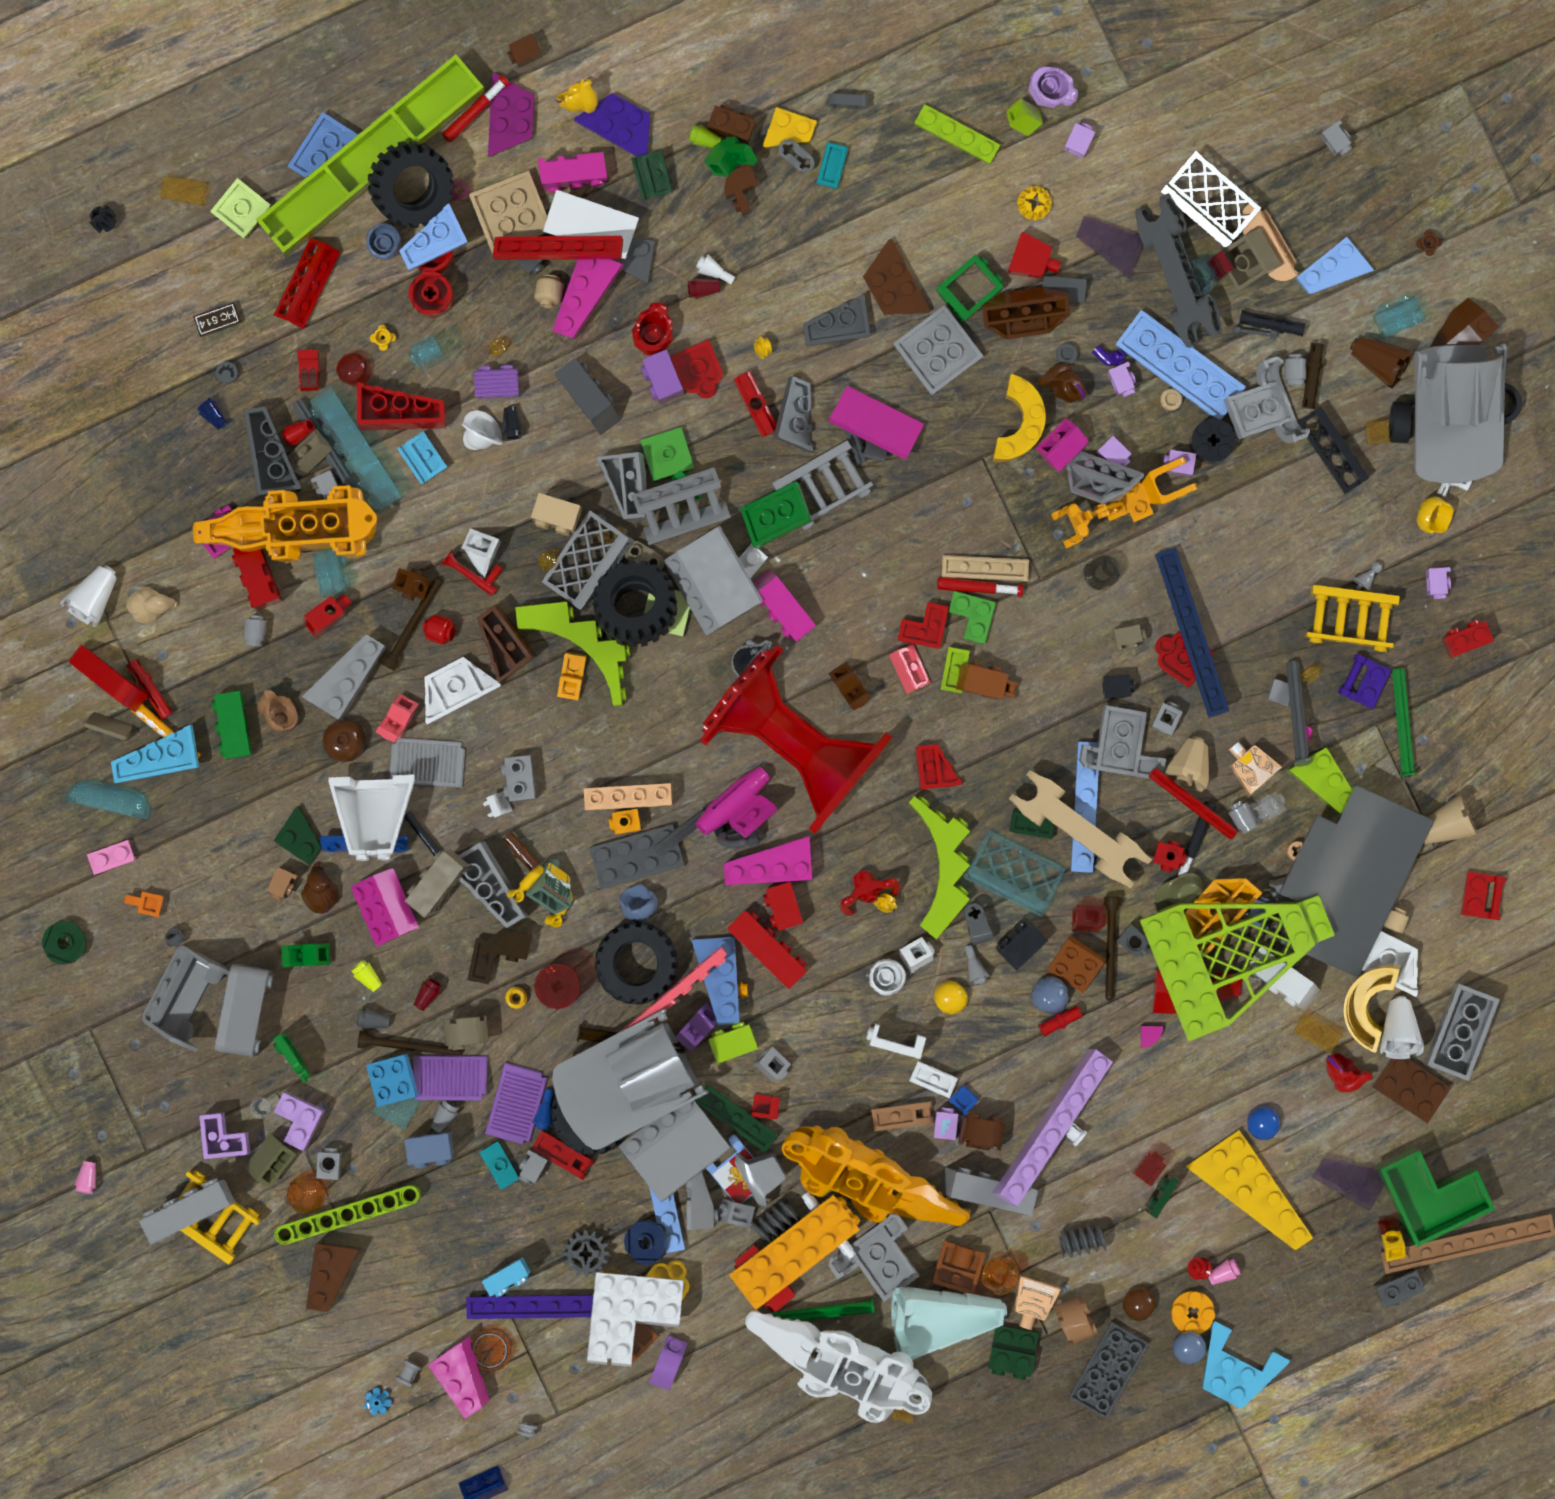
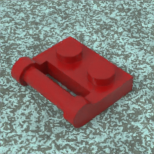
M1467 872L1460 915L1500 921L1501 914H1499L1506 877ZM1488 882H1494L1491 911L1484 912Z

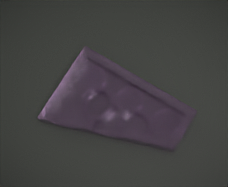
M1084 216L1076 238L1130 279L1143 244L1140 236Z
M1327 1158L1321 1160L1312 1176L1315 1180L1368 1211L1371 1210L1384 1186L1378 1170Z

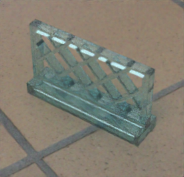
M988 830L964 878L1042 917L1066 869ZM989 837L998 841L999 850L989 852L987 847ZM1013 848L1017 850L1020 859L1009 862L1005 851ZM1002 852L1005 864L994 867L990 855ZM984 857H988L991 868L986 870L976 867L978 860ZM1030 858L1036 860L1039 869L1028 872L1024 860ZM1021 862L1025 873L1013 876L1010 865ZM1007 866L1010 878L1005 880L998 878L996 869ZM1052 868L1059 872L1055 880L1047 882L1044 870ZM1041 872L1044 883L1033 886L1029 875ZM1026 876L1030 888L1021 890L1017 887L1015 879ZM1054 883L1050 890L1049 884ZM1046 886L1048 892L1046 900L1043 901L1037 898L1034 889Z

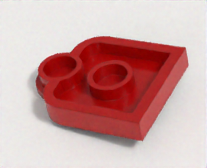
M709 339L670 356L681 386L686 392H696L698 396L704 399L715 395L717 391L716 383L721 380L723 372Z
M1176 633L1173 637H1160L1155 644L1156 652L1159 655L1158 665L1160 669L1190 689L1196 679L1181 633Z

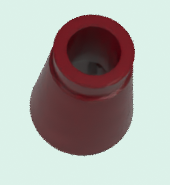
M693 278L687 284L689 297L695 298V300L720 293L719 280Z
M428 977L426 981L422 982L413 1005L424 1011L441 993L442 985Z

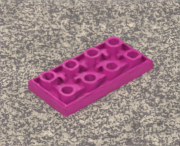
M846 386L828 421L904 460L907 459L924 426L923 423L849 386Z

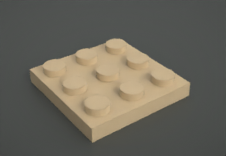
M529 170L469 194L492 254L495 237L543 236L548 234L543 232L547 215Z

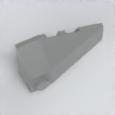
M700 1172L687 1183V1230L714 1228V1223H718V1210H714V1204L703 1172Z

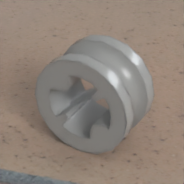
M521 1421L518 1423L520 1429L516 1431L517 1434L535 1437L534 1430L537 1429V1425Z

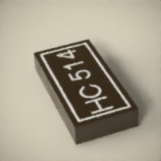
M234 302L193 316L200 337L241 324Z

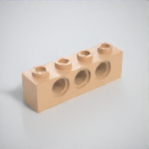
M671 783L584 788L585 810L673 806Z

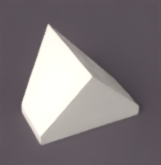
M470 529L462 549L466 551L480 576L485 579L501 541L495 537Z

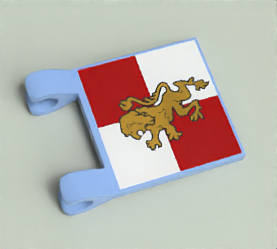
M732 1134L728 1140L737 1151L718 1167L712 1163L706 1169L733 1202L743 1203L752 1196V1193L735 1164V1155L739 1153L749 1160L754 1157L739 1138Z

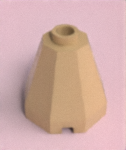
M1193 736L1192 739H1186L1166 765L1164 774L1174 782L1182 784L1181 787L1185 790L1202 792L1203 789L1207 788L1209 782L1208 745L1200 737Z

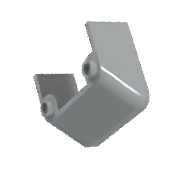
M186 946L178 947L143 1013V1022L167 1040L197 1052L198 1048L188 1042L194 1034L193 1024L188 1020L207 984L218 983L222 980L224 974L229 976L230 970Z
M233 964L231 966L215 1051L250 1057L257 1056L261 1041L257 1040L256 1033L264 992H266L267 988L271 989L273 976L271 975H273V970L243 964Z

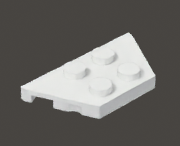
M464 657L425 676L426 724L429 725L501 687V684Z
M1380 931L1362 970L1366 971L1372 967L1384 964L1400 965L1401 969L1396 987L1415 997L1418 995V949Z

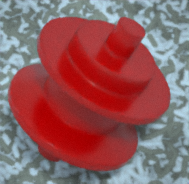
M1202 1257L1190 1260L1188 1273L1191 1278L1195 1280L1207 1279L1211 1274L1212 1266L1208 1259Z

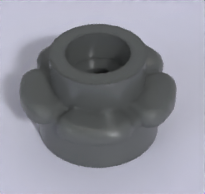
M178 927L169 929L165 934V940L169 947H178L185 940V932Z

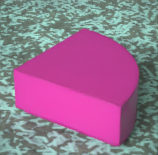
M1141 1026L1140 1047H1149L1156 1043L1162 1035L1163 1026Z

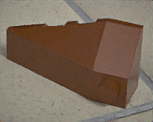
M1467 298L1450 312L1430 347L1479 345L1494 333L1499 326L1484 309Z

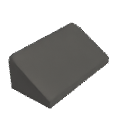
M1043 277L1042 287L1068 293L1069 302L1085 303L1087 279Z

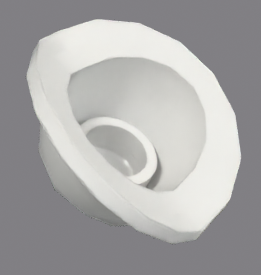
M476 410L469 412L464 417L462 426L466 429L463 435L465 447L471 450L489 448L493 444H503L501 429L492 416Z

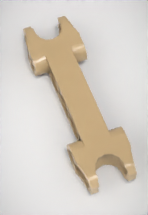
M1029 770L1026 776L1037 786L1035 798L1025 801L1012 794L1009 800L1025 817L1039 827L1045 819L1059 827L1100 858L1095 865L1097 870L1108 878L1131 889L1134 883L1123 872L1125 861L1134 857L1149 864L1152 859L1143 852L1136 842L1122 832L1114 840L1060 801L1066 792L1050 779Z

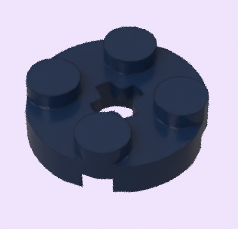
M642 1220L633 1224L626 1232L624 1238V1246L628 1255L630 1254L635 1259V1262L643 1265L652 1264L663 1258L668 1246L665 1228L651 1220ZM645 1237L650 1240L648 1248H646L645 1244H642V1240Z

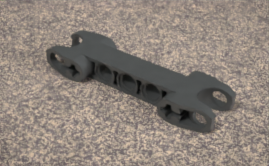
M1163 195L1159 201L1161 214L1157 220L1152 217L1146 207L1136 209L1138 233L1147 249L1154 247L1177 306V309L1170 313L1174 329L1185 346L1193 348L1197 346L1196 329L1200 323L1205 326L1211 336L1222 334L1220 313L1214 298L1210 294L1202 295L1180 234L1187 230L1184 216L1170 195Z

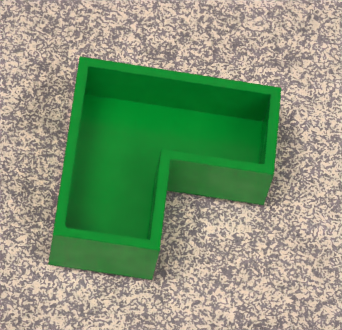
M1415 1146L1375 1165L1410 1242L1416 1247L1495 1210L1478 1171L1472 1166L1435 1183L1421 1151Z

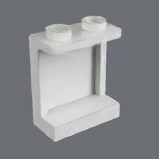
M874 1023V1027L869 1026L866 1040H870L869 1045L921 1059L926 1037L916 1034L912 1047L879 1038L877 1033L880 1025Z

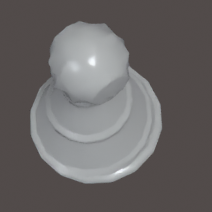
M1374 562L1371 565V570L1353 577L1354 582L1358 585L1356 587L1358 591L1362 588L1364 591L1370 592L1375 573L1382 571L1381 563Z

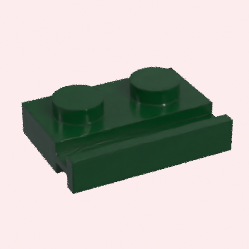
M662 150L631 158L642 200L673 193Z

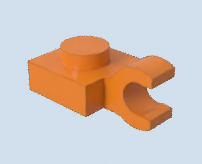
M142 891L141 898L128 894L125 895L124 903L139 906L137 913L160 917L164 896Z

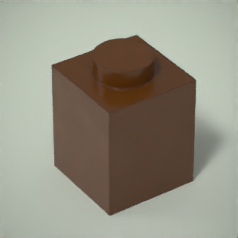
M532 34L509 44L510 51L507 54L512 64L517 63L519 68L542 58Z

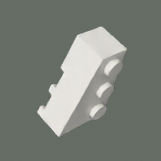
M1260 947L1254 958L1262 961L1267 950ZM1269 953L1266 961L1276 958V956ZM1251 960L1246 968L1248 969L1260 963ZM1282 962L1252 974L1250 977L1258 983L1261 980L1267 983L1286 963ZM1292 967L1268 989L1276 995L1280 993L1285 997L1284 1001L1293 1007L1297 1005L1304 1011H1306L1320 991L1315 983Z

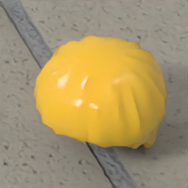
M1430 497L1420 505L1417 514V524L1426 533H1444L1450 525L1454 509L1440 497Z

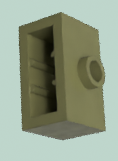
M270 1133L244 1168L255 1180L271 1188L297 1154L283 1140Z

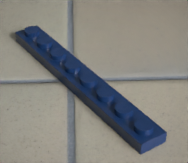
M1173 548L1157 553L1155 557L1208 719L1228 713L1229 708L1177 550Z

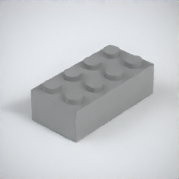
M1455 983L1424 1065L1469 1081L1500 999Z
M215 1178L203 1184L204 1189L200 1191L198 1188L182 1194L184 1199L180 1201L177 1197L162 1204L164 1207L162 1210H159L157 1207L144 1213V1219L139 1222L150 1245L236 1203L225 1180L218 1181Z

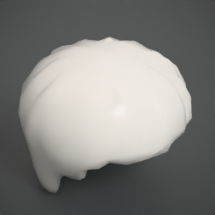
M883 958L878 960L870 969V986L880 995L891 996L897 994L903 988L906 981V973L899 962L890 958Z

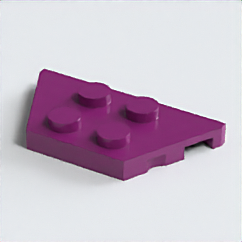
M492 73L491 88L499 81V75L496 73ZM512 82L491 99L488 157H493L502 151L512 149L518 144L526 143L532 140L535 96Z

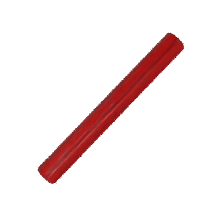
M1153 768L1148 775L1150 779L1228 839L1235 837L1238 831L1159 769Z

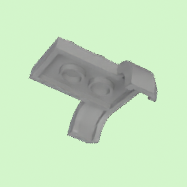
M1277 356L1259 363L1256 371L1259 387L1223 399L1239 440L1275 428L1278 436L1286 443L1305 439L1309 435L1310 429L1301 428L1296 421L1279 375V368L1284 361Z
M1103 705L1097 748L1090 745H1081L1079 762L1084 768L1150 779L1148 775L1153 768H1157L1164 773L1166 759L1140 755L1147 712Z
M890 1214L883 1222L851 1244L853 1251L856 1253L851 1259L841 1251L829 1260V1268L838 1280L860 1267L884 1302L892 1297L895 1288L906 1287L920 1277L895 1241L909 1229L900 1215Z

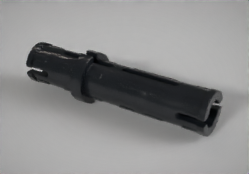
M1244 310L1241 311L1239 324L1278 331L1279 334L1288 333L1303 337L1306 323L1287 320L1286 317L1275 318Z

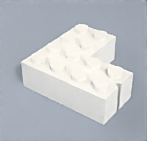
M596 1273L587 1363L607 1365V1358L612 1359L611 1365L631 1367L635 1323L679 1327L683 1281Z

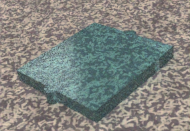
M413 1097L379 1107L375 1104L372 1113L405 1130L412 1116L416 1115L415 1110L421 1100H416Z

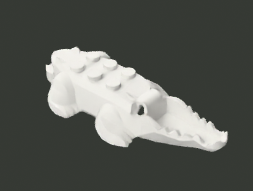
M754 1308L751 1309L745 1319V1325L751 1332L759 1336L785 1361L804 1374L797 1385L808 1395L816 1398L830 1397L838 1393L850 1396L860 1403L858 1415L872 1423L886 1420L893 1413L894 1409H904L912 1414H923L930 1407L932 1391L926 1379L917 1369L913 1368L912 1359L904 1352L897 1351L889 1354L878 1347L861 1342L860 1339L855 1338V1336L846 1331L824 1330L820 1332L812 1323L801 1322L798 1319L794 1321L787 1318L781 1319L779 1316L773 1317L772 1314H762ZM813 1351L818 1353L815 1359L811 1358ZM920 1396L922 1401H918L913 1397Z

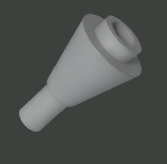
M973 945L964 947L969 960V983H974L975 986L986 983V979L990 976L976 957Z

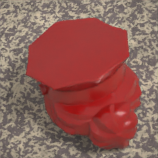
M662 302L651 303L649 309L639 314L636 324L632 328L634 347L645 355L651 356L662 352L673 341V321L667 315V306Z

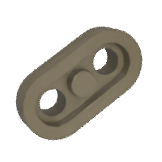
M633 541L625 553L628 561L635 560L636 564H640V561H646L649 565L650 560L656 559L658 562L656 566L659 567L660 572L664 568L663 557L639 541ZM638 548L639 554L634 556L631 554V550Z

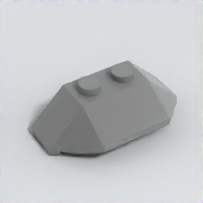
M1080 451L1066 465L1071 493L1101 504L1121 500L1144 477L1142 472Z

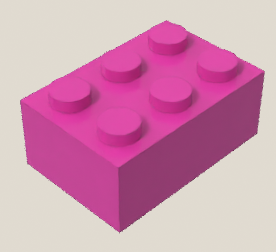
M394 868L373 875L351 886L353 896L360 907L362 917L366 921L370 936L375 942L376 947L419 928L409 904L405 902L406 896Z

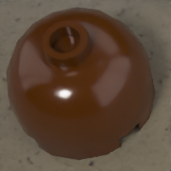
M345 719L335 721L324 731L322 738L323 749L330 758L337 762H352L359 758L365 750V733L353 721Z

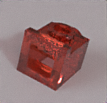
M1077 904L1072 910L1071 931L1098 933L1102 927L1104 928L1106 921L1103 907Z

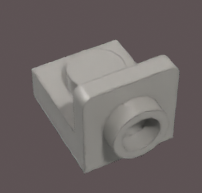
M723 1199L718 1209V1220L750 1228L755 1207Z

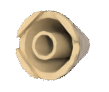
M1461 795L1455 797L1427 817L1434 820L1424 840V845L1478 835L1474 822L1470 817V812Z

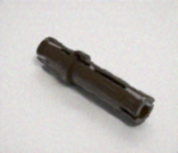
M1310 343L1302 408L1305 409L1316 408L1320 370L1323 369V364L1321 363L1324 344Z

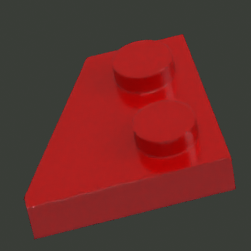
M938 744L915 747L920 790L962 785V781L960 778L958 779Z

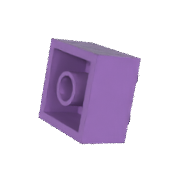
M667 350L642 359L644 365L640 367L645 380L651 381L652 385L649 386V390L654 401L658 400L661 405L684 395L683 388Z

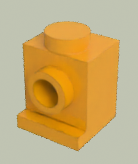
M638 809L612 813V818H608L610 831L615 830V835L641 831ZM622 818L628 819L626 826L620 824Z

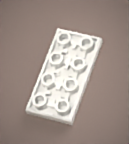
M556 190L543 232L554 236H622L624 240L622 259H626L639 218Z

